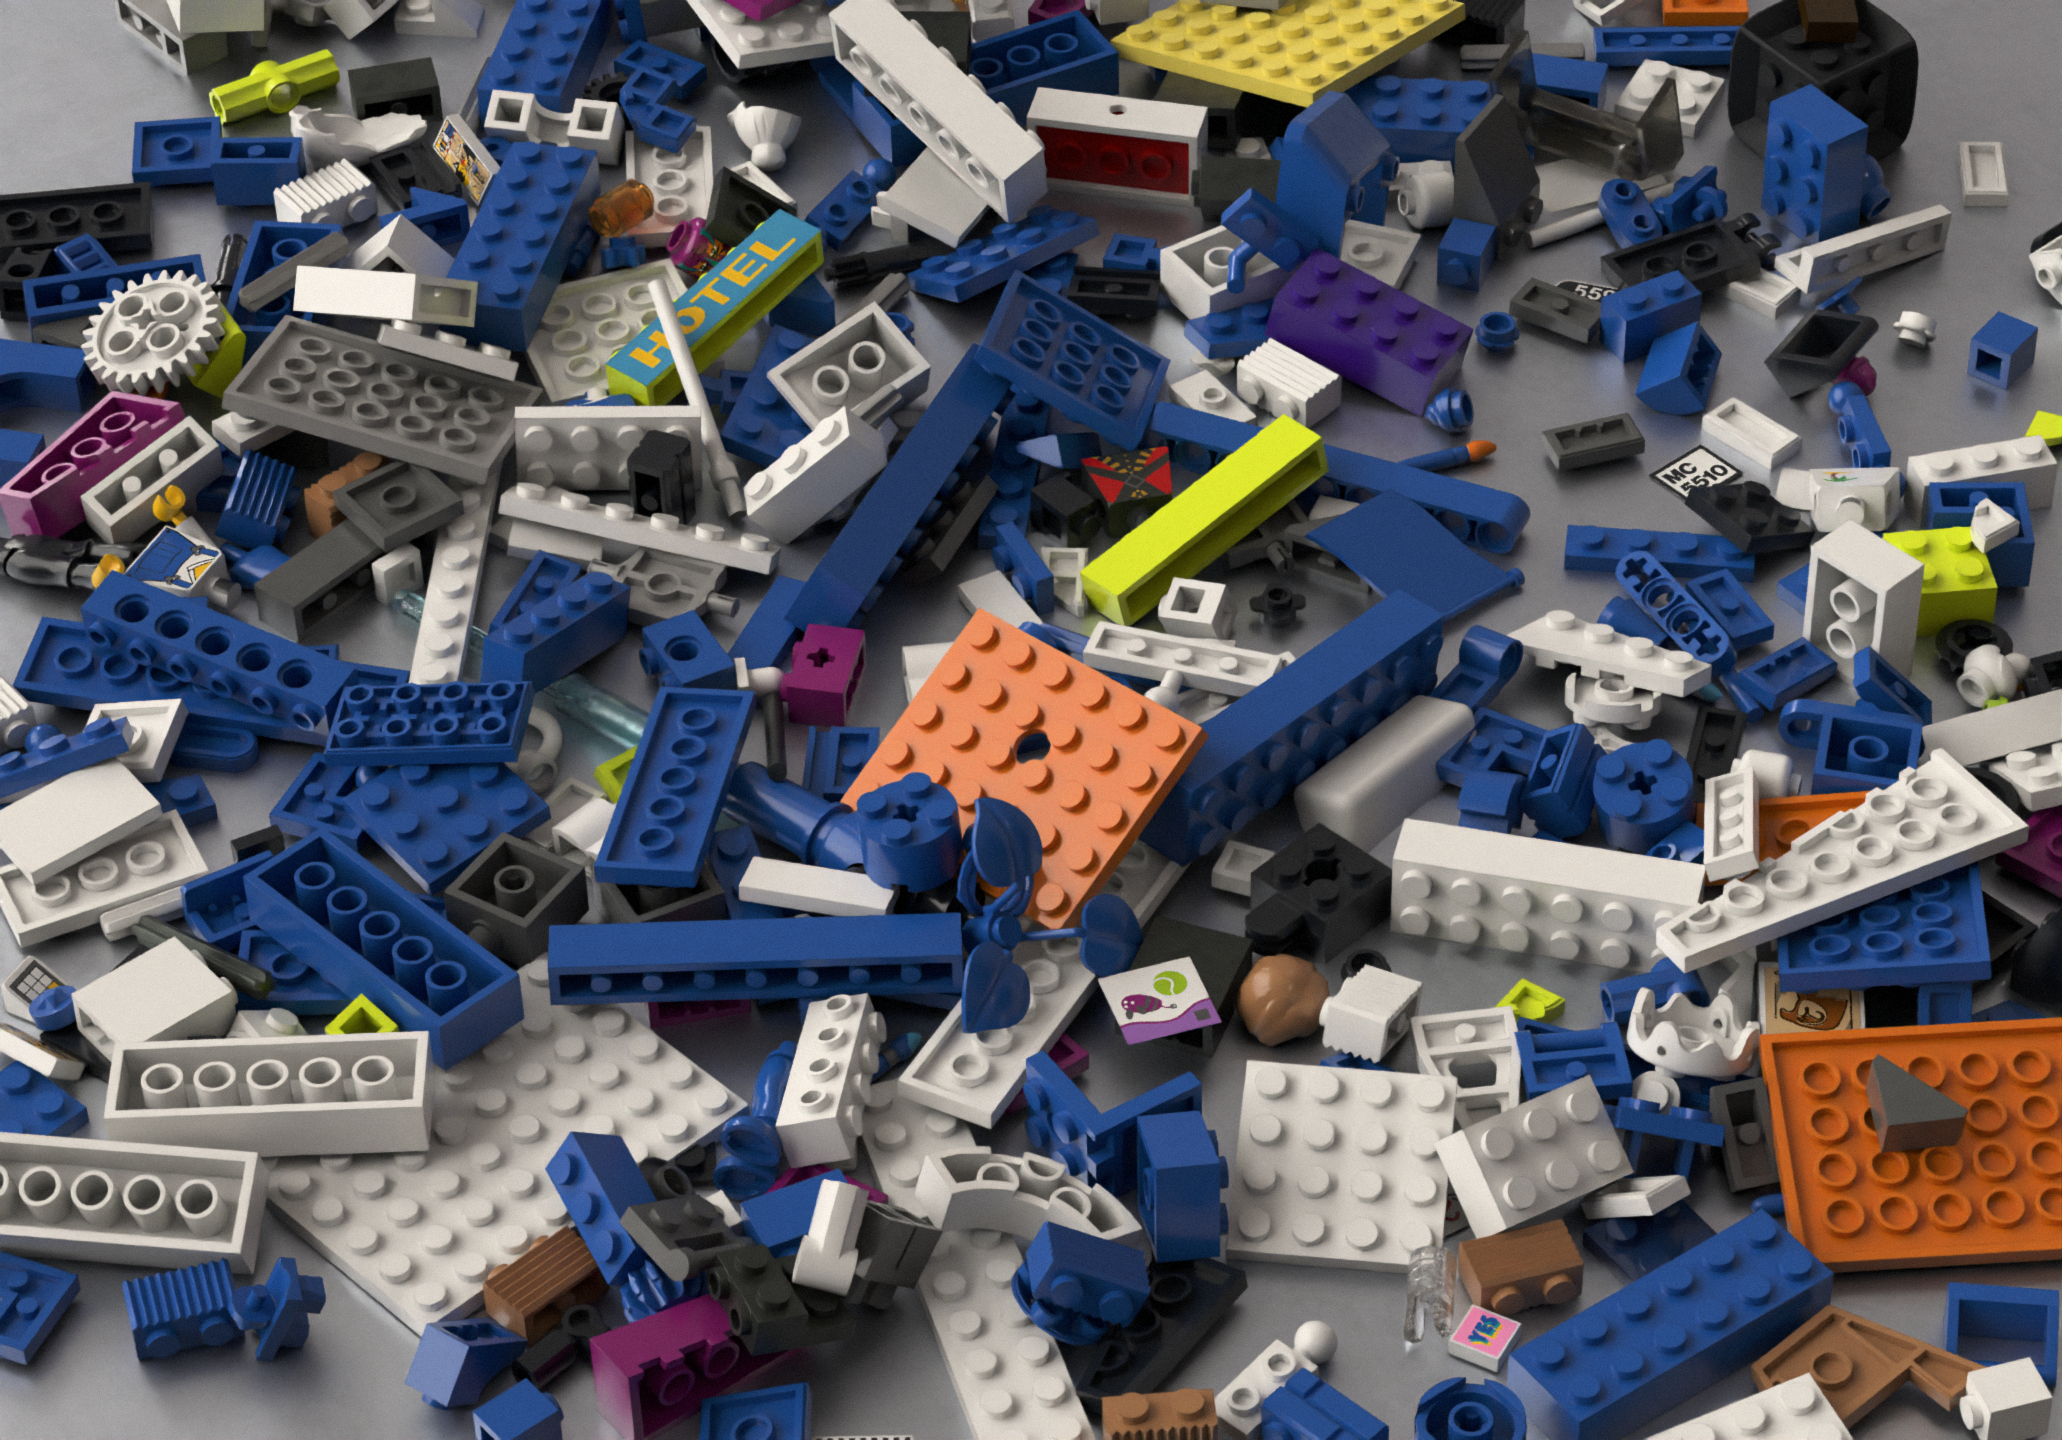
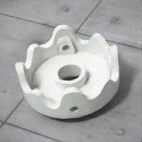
M1642 987L1636 996L1631 1012L1627 1042L1636 1055L1655 1065V1071L1662 1076L1682 1078L1685 1075L1727 1082L1735 1080L1736 1075L1745 1073L1753 1067L1758 1050L1760 1023L1758 1021H1748L1745 1028H1743L1739 1020V1004L1730 993L1719 994L1708 1007H1698L1685 994L1679 992L1673 994L1662 1008L1655 1009V994L1653 990Z

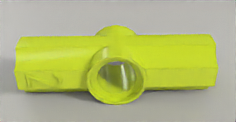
M327 49L282 65L272 60L263 61L252 69L248 77L212 89V92H209L210 104L216 117L220 116L222 125L268 109L277 114L287 113L298 104L300 98L337 85L340 82L339 69L336 66L333 55Z

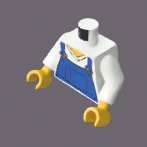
M174 485L169 486L165 492V498L170 504L166 503L158 495L153 503V513L159 520L165 522L173 521L176 527L173 528L165 525L125 572L124 563L120 558L113 554H106L92 574V584L96 589L107 575L114 570L179 597L208 596L210 609L215 605L233 610L241 597L240 584L228 580L225 555L210 539L192 515L186 517L181 509L186 499L185 494Z

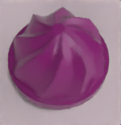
M1855 356L1838 377L1830 381V383L1835 385L1842 381L1854 382L1861 387L1866 397L1875 390L1877 372L1866 357L1858 358Z

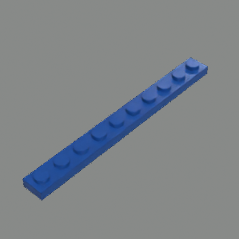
M1061 253L1032 267L1029 277L1067 299L1072 275H1075L1074 266H1078V254ZM1012 383L1010 389L1017 394L1001 416L989 476L999 486V489L982 512L978 531V549L992 550L993 547H996V526L1011 521L1015 523L1026 540L1031 521L1030 489L1038 484L1042 462L1018 453L1016 445H1019V442L1047 436L1052 405L1043 400L1039 401L1030 398L1022 391L1021 387Z

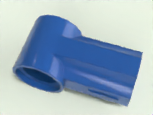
M1668 956L1658 961L1649 973L1600 983L1599 996L1604 1017L1607 1022H1617L1618 1025L1630 1021L1636 996L1642 987L1653 990L1655 994V1009L1662 1008L1673 994L1679 992L1685 994L1698 1007H1708L1711 1002L1697 970L1683 973Z

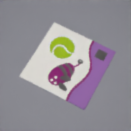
M1190 956L1097 979L1128 1046L1222 1023Z

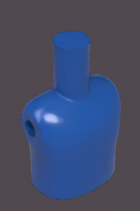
M228 542L223 543L219 548L225 555V562L233 566L230 569L231 580L239 583L242 589L255 591L254 584L292 558L269 544L261 545L250 552H246Z

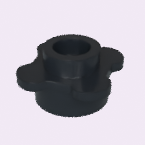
M1271 583L1266 586L1263 594L1250 599L1249 607L1251 611L1259 613V619L1264 625L1271 628H1284L1294 623L1297 610H1302L1306 607V598L1301 594H1293L1289 588L1281 583Z

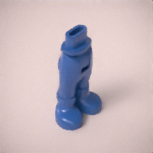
M782 1042L778 1050H773L766 1057L765 1063L761 1067L755 1081L751 1116L732 1118L725 1124L720 1136L721 1145L731 1156H727L719 1161L713 1174V1182L719 1191L722 1190L731 1199L747 1201L764 1195L776 1181L778 1174L777 1165L781 1162L783 1147L775 1126L798 1046L795 1042Z

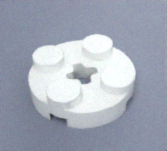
M1574 672L1566 679L1565 704L1567 708L1574 712L1573 721L1588 727L1597 726L1605 722L1622 723L1623 726L1629 729H1646L1651 726L1652 717L1657 715L1662 708L1663 693L1624 685V675L1610 678L1601 677L1600 679L1583 677L1576 680V672Z

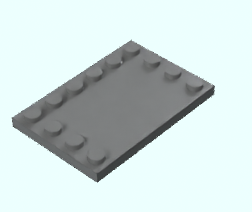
M285 315L224 391L222 409L236 412L245 419H260L454 475L466 483L486 485L516 441L515 407H539L541 405L543 388L515 380L503 379L385 346L373 339Z

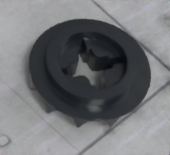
M1957 620L1945 625L1936 636L1935 649L1938 651V662L1949 664L1952 673L1959 672L1964 668L1965 659L1972 651V649L1965 650L1966 644L1973 650L1982 645H1996L2003 656L2013 653V642L2008 633L1996 624L1984 620Z

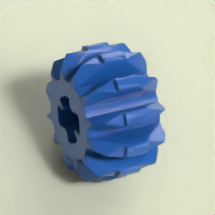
M646 1259L645 1265L640 1270H632L628 1273L629 1282L619 1289L622 1296L621 1304L625 1309L623 1313L629 1324L709 1294L707 1271L698 1272L693 1279L678 1282L669 1278L654 1260L649 1261Z

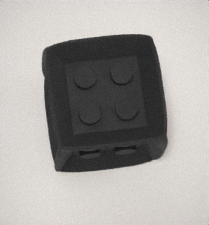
M1782 0L1765 8L1747 19L1739 27L1734 38L1730 60L1727 102L1731 128L1745 145L1765 159L1770 102L1812 84L1869 126L1866 153L1873 156L1877 161L1885 158L1905 142L1913 120L1919 60L1917 45L1911 34L1895 19L1869 1L1854 0L1859 21L1855 42H1805L1797 0Z

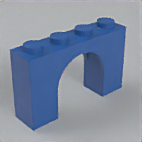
M0 339V414L22 407H39L82 413L97 386L94 374H92L83 359L86 357L83 350ZM0 429V489L46 449L44 434Z

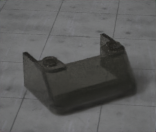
M1523 29L1518 32L1488 77L1491 100L1496 94L1505 96L1522 139L1527 145L1616 174L1628 181H1643L1670 172L1676 168L1684 155L1675 79L1667 77L1637 122L1537 88L1529 31Z

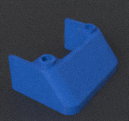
M1329 90L1291 120L1287 127L1283 141L1275 204L1319 235L1317 248L1341 259L1345 223L1349 219L1379 226L1385 225L1390 182H1394L1397 177L1400 162L1399 156L1394 155L1393 146L1348 94ZM1310 253L1303 261L1305 262L1312 253Z

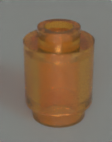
M628 179L595 199L593 206L588 210L589 221L600 236L604 238H609L610 236L619 237L653 215L654 197L645 184L639 183L634 179Z

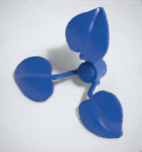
M989 797L974 800L976 809L972 833L974 863L981 877L989 884L1000 888L1010 887L992 904L983 907L984 916L969 919L962 928V943L965 950L970 954L964 972L961 1001L962 1028L965 1034L1009 1028L1019 1023L1026 1015L1031 999L1030 983L1024 969L1012 963L1014 957L1012 950L1016 947L1017 943L1073 937L1083 938L1080 950L1081 961L1091 973L1103 978L1127 972L1144 941L1134 912L1123 899L1113 894L1094 896L1085 904L1082 910L1083 928L1022 932L1021 925L1015 917L1006 912H1000V909L1023 888L1022 876L1033 875L1039 871L1042 864V843L1035 825L1024 812L1008 802Z

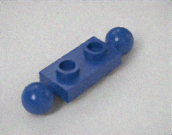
M876 158L869 161L865 165L862 175L852 170L806 216L804 222L821 230L823 256H825L828 246L838 251L872 217L871 208L872 206H877V193L888 191L894 185L897 176L896 170L888 160Z
M1842 381L1835 384L1829 392L1828 404L1830 409L1840 416L1838 419L1839 436L1842 443H1848L1852 451L1854 468L1890 467L1892 451L1864 396L1863 390L1859 385L1851 381ZM1900 472L1901 499L1906 491V479Z

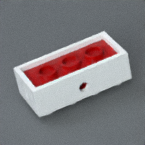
M1038 87L1027 115V130L1035 132L1045 146L1044 159L1047 168V190L1194 207V196L1191 195L1193 170H1201V156L1208 157V107Z

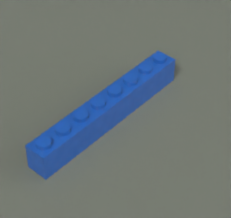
M961 913L549 925L548 978L551 1005L831 997L840 994L852 996L864 993L869 995L962 992Z

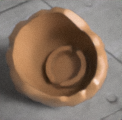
M1286 954L1263 957L1253 965L1252 970L1238 986L1234 1002L1236 1013L1244 1020L1250 1034H1254L1259 1042L1266 1046H1274L1298 1036L1306 1037L1321 1027L1319 1024L1321 1009L1327 997L1330 996L1328 982L1322 974L1318 973L1313 963L1305 961L1300 957Z

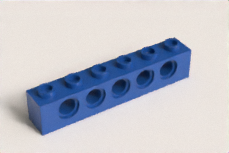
M114 570L107 575L80 608L87 640L97 647L111 649L124 654L141 665H151L166 671L180 681H190L208 688L222 698L235 699L252 706L262 714H272L294 723L298 728L307 732L314 731L329 737L343 687H353L359 684L355 666Z

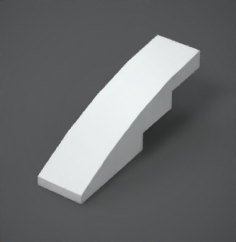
M2062 689L1924 726L1922 728V736L1929 761L1931 760V752L1939 748H1943L1960 765L1966 767L2005 757L2013 752L2033 750L2061 742Z

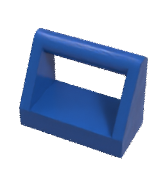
M1948 1282L1943 1318V1345L1945 1351L1957 1355L1958 1336L2043 1342V1365H2035L2047 1388L2056 1387L2059 1290ZM1971 1360L1986 1367L2007 1363L1996 1361Z

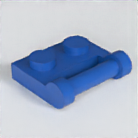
M1617 1022L1601 1023L1599 1029L1536 1035H1531L1530 1030L1514 1032L1521 1061L1520 1074L1527 1101L1587 1075L1591 1076L1601 1100L1618 1099L1619 1096L1632 1097L1633 1080Z

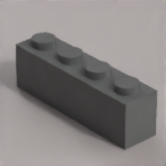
M346 519L254 584L259 620L300 643L373 591L375 587L372 563L395 549L385 553L350 519ZM431 531L409 541L410 544L420 550V556L433 548Z

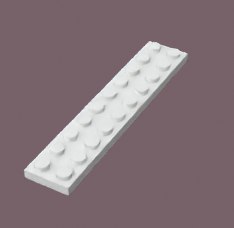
M1137 838L1098 895L1113 894L1123 899L1134 912L1140 929H1142L1190 863L1185 867H1181ZM1082 917L1074 928H1083ZM1023 918L1020 922L1022 932L1045 930L1026 918ZM1073 937L1067 938L1065 941L1062 939H1049L1017 943L1016 947L1012 950L1014 955L1012 963L1024 969L1030 983L1031 999L1024 1018L1009 1028L965 1034L962 1028L961 998L898 1079V1096L992 1129L1022 1089L1024 1083L1027 1082L1026 1058L1043 1050L1048 1054L1100 985L1097 979L1102 977L1091 973L1081 961L1080 950L1083 938Z
M898 1079L870 1085L871 1100L864 1107L862 1115L863 1131L859 1139L879 1191L888 1195V1205L904 1208L933 1225L914 1196L925 1156L928 1153L944 1149L976 1146L966 1120L898 1096ZM980 1228L960 1229L942 1233L915 1287L974 1440H1096L1080 1399L1076 1395L1074 1384L1055 1338L1030 1320L1014 1297L1011 1285L1012 1277L1022 1265L1023 1259L1013 1235L1008 1232Z

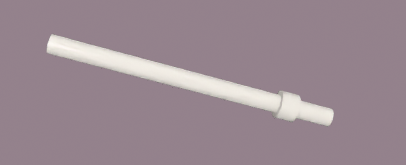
M664 279L653 280L648 284V288L689 405H701L702 442L711 464L709 476L716 491H720L729 519H742L747 515V511L737 486L740 483V477L735 463L728 460L666 281Z

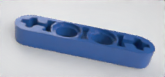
M1639 550L1629 553L1619 561L1615 576L1626 594L1664 633L1670 636V641L1680 651L1692 654L1693 659L1711 664V677L1720 676L1734 666L1737 660V649L1727 633L1652 554ZM1640 571L1650 579L1645 586L1635 576ZM1665 593H1674V597L1669 604L1660 608L1653 607L1655 600ZM1693 618L1699 619L1697 626L1692 631L1685 634L1678 633V629L1683 622ZM1707 640L1718 651L1713 656L1706 653L1702 647Z

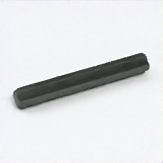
M141 916L139 923L132 926V934L137 936V942L150 949L175 936L190 951L193 949L197 950L204 958L208 968L218 978L225 977L234 989L258 1000L267 999L269 992L276 989L277 982L272 979L270 971L153 916Z

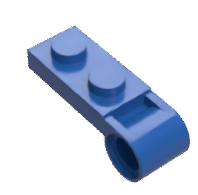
M1480 625L1472 626L1461 642L1459 663L1429 694V697L1463 703L1472 710L1473 715L1480 706L1487 708L1519 669L1523 658V645L1521 641Z

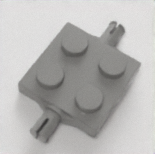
M639 546L632 557L621 564L614 565L594 558L588 566L587 574L591 571L606 573L613 580L631 587L627 621L647 627L694 610L699 617L706 612L712 611L735 618V614L737 615L739 611L740 600L738 598L718 594L727 581L726 566Z

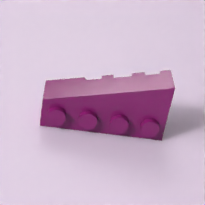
M111 391L0 489V505L12 535L25 534L27 537L31 534H39L59 538L85 521L86 516L80 496L183 421L185 415L180 402Z
M709 1293L589 1339L597 1410L625 1440H654L701 1412V1399L728 1395L806 1347L752 1356L741 1337L736 1336L732 1332L729 1318L719 1301H715Z

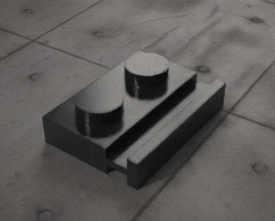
M426 139L420 141L419 147L411 149L406 145L369 158L370 172L400 210L412 208L410 188L412 187L449 196L454 195L458 198L463 197L461 182Z
M1074 266L1075 275H1072L1067 299L1095 316L1103 313L1122 314L1131 319L1156 316L1160 298V271Z

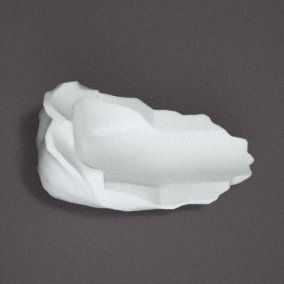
M298 105L289 111L293 137H302L306 168L317 173L321 168L326 169L328 164L333 166L336 161L340 163L343 158L347 159L356 168L369 163L370 157L410 145L413 141L421 138L428 128L427 121L422 120L421 115L409 116L407 114L391 112L381 117H371L360 121L349 114H323L321 108L311 110L307 106Z

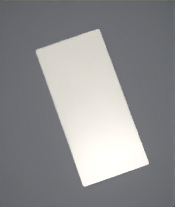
M1638 142L1535 166L1540 179L1539 199L1543 200V206L1550 213L1597 202L1603 185L1613 179L1630 180L1636 183L1642 190L1668 184Z

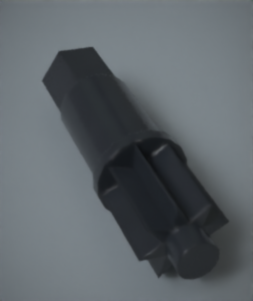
M923 241L868 253L863 251L859 254L832 259L831 268L824 269V276L827 282L834 281L837 288L861 282H870L873 278L887 276L890 273L896 274L921 268V263L930 258L927 246Z

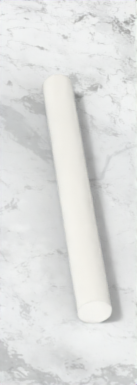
M1676 181L1644 191L1643 193L1649 203H1652L1657 197L1668 198L1673 193ZM1595 208L1525 232L1524 240L1528 248L1532 249L1605 224L1606 221L1599 208Z

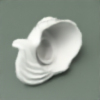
M742 101L735 110L727 115L729 125L737 131L743 143L752 150L751 162L762 172H775L783 167L786 162L785 150L795 140L800 128L801 117L764 106L746 108L745 101Z

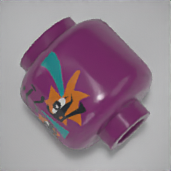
M701 217L693 218L688 222L685 220L681 221L673 230L667 243V251L671 252L670 258L674 266L697 280L704 273L709 272L732 249V246L719 242L704 230L706 220Z

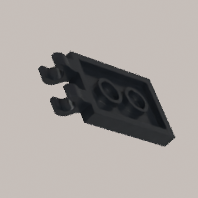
M1744 213L1735 220L1726 223L1717 217L1601 256V271L1620 291L1678 270L1701 293L1731 282L1761 273L1760 267L1767 271L1777 270L1774 268L1777 255L1775 253H1768L1772 249L1781 247V241L1772 233H1767L1760 237L1754 232L1747 234L1750 229L1761 226L1760 220L1753 213Z

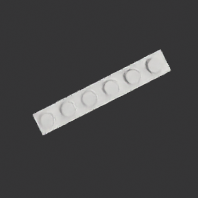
M518 483L517 487L512 486L500 498L498 513L767 575L779 564L781 547L770 545V540L767 537L757 534H742L741 538L724 534V529L717 525L706 523L697 524L696 527L679 524V518L673 515L654 513L651 517L634 514V508L625 504L608 503L606 507L590 504V499L581 494L563 493L562 497L544 493V487L532 483Z

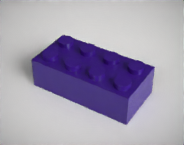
M1316 248L1275 296L1264 335L1422 417L1428 405L1434 402L1435 396L1444 390L1462 367L1474 329L1335 256Z

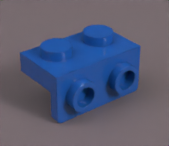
M270 850L181 886L180 891L186 923L196 937L225 951H229L240 946L242 930H262L250 921L243 876L273 858L274 854Z

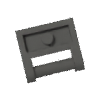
M699 1194L629 1206L619 1221L666 1275L673 1281L678 1282L693 1279L698 1272L708 1271L712 1268L715 1252L756 1245L750 1237H738L717 1215L714 1205Z

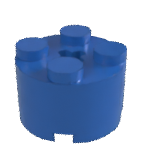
M1652 739L1648 742L1626 745L1613 751L1611 754L1602 756L1597 761L1593 791L1598 825L1603 838L1613 848L1619 850V847L1633 851V854L1644 855L1685 820L1693 824L1696 823L1697 808L1692 771L1687 761L1677 751L1673 750L1669 742L1663 739Z
M913 772L904 776L901 781L886 784L873 792L864 793L857 800V826L863 865L867 876L875 884L892 890V884L907 885L908 892H921L944 884L956 874L959 869L958 862L961 856L963 858L964 849L962 847L958 804L949 790L931 782L929 775Z
M1466 1377L1444 1380L1426 1391L1418 1404L1414 1424V1440H1526L1527 1434L1525 1408L1514 1392L1506 1386L1488 1379H1484V1385L1466 1383Z

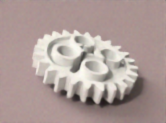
M163 270L158 280L153 281L150 274L147 273L144 276L143 284L137 286L135 282L130 280L128 281V291L124 294L117 290L112 291L115 301L112 303L100 302L99 306L103 314L89 317V321L94 328L83 331L87 342L81 345L86 355L83 359L99 384L105 383L109 391H115L120 388L123 393L130 394L136 388L140 396H145L149 387L154 386L158 393H162L165 382L171 381L177 387L180 385L179 375L186 373L190 376H195L196 373L193 365L196 362L201 364L209 363L205 352L219 349L214 338L225 334L221 323L226 321V317L221 310L223 305L216 293L213 292L207 281L202 283L196 274L187 278L183 270H179L171 279L167 270Z

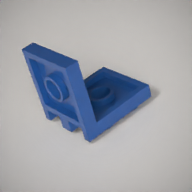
M1044 1050L1026 1058L1027 1082L1024 1083L1023 1090L1027 1099L1028 1119L1025 1120L1024 1126L1030 1141L1035 1147H1042L1054 1161L1066 1165L1064 1173L1082 1181L1091 1188L1097 1183L1116 1199L1137 1189V1116L1198 1110L1202 1114V1083L1191 1071L1101 1114Z

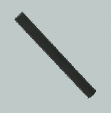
M772 691L763 696L767 774L771 780L781 781L787 775L783 702L780 698V692Z

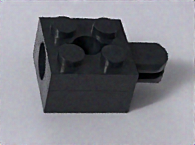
M1321 823L1316 824L1251 872L1250 913L1245 916V938L1253 939L1252 952L1261 956H1276L1290 944H1293L1323 965L1327 964L1391 915L1392 869Z

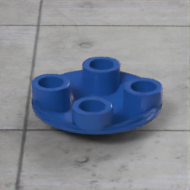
M1027 1259L1014 1273L1011 1285L1017 1303L1030 1320L1049 1335L1065 1343L1083 1347L1095 1345L1108 1331L1109 1323L1108 1321L1103 1322L1101 1317L1093 1319L1091 1314L1083 1316L1082 1311L1074 1313L1072 1308L1064 1310L1059 1305L1054 1307L1052 1301L1044 1303L1043 1299L1034 1300Z

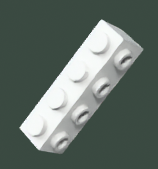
M868 993L852 996L840 994L827 1000L809 1003L775 1126L791 1168L852 1158L856 1138L861 1136L863 1131L862 1115L864 1107L871 1100L870 1084L872 1076L879 1069L878 1052L880 1045L886 1041L887 1037L884 1017L881 1012H875Z

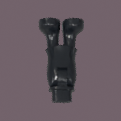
M16 534L10 539L0 537V573L2 576L13 577L18 581L33 585L61 586L70 590L86 587L95 591L96 588L92 584V574L104 555L113 554L120 558L124 563L125 572L147 546L134 542L95 544L92 539L69 541L47 535L31 534L26 537L25 534Z

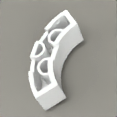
M965 1146L928 1153L925 1156L914 1191V1196L933 1225L943 1231V1233L960 1229H992L1008 1232L1033 1241L1044 1222L1049 1221L1136 1249L1143 1230L1134 1216L1102 1186L1096 1183L1091 1188L1082 1181L1064 1173L1066 1165L1026 1151L1023 1158L992 1154L990 1146Z

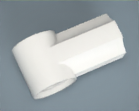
M826 1179L822 1181L809 1233L804 1235L796 1257L792 1275L793 1283L841 1296L847 1295L857 1263L858 1249L855 1248L869 1191L840 1181Z

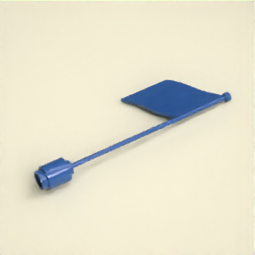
M1388 489L1307 533L1304 537L1337 556L1383 598L1401 589L1445 615L1443 624L1508 587L1516 589L1525 583L1524 574L1520 569L1513 568L1508 572H1504L1469 549L1424 508L1392 489Z

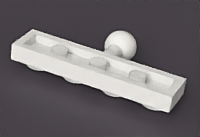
M1098 621L1083 651L1084 664L1091 668L1162 681L1160 686L1150 689L1144 696L1176 714L1180 710V701L1177 693L1181 685L1243 697L1282 670V656Z

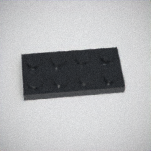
M150 182L0 195V263L7 262L17 247L29 248L33 251L54 250L56 247L86 233L95 238L106 252L118 250L135 251L140 248L153 247L152 192Z

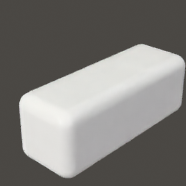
M1424 695L1413 697L1297 786L1294 792V800L1302 829L1307 832L1316 824L1321 823L1364 852L1369 853L1404 822V818H1409L1448 783L1439 780L1436 763L1443 754L1474 728L1475 721L1472 710L1463 703ZM1476 730L1473 731L1468 743L1476 736Z

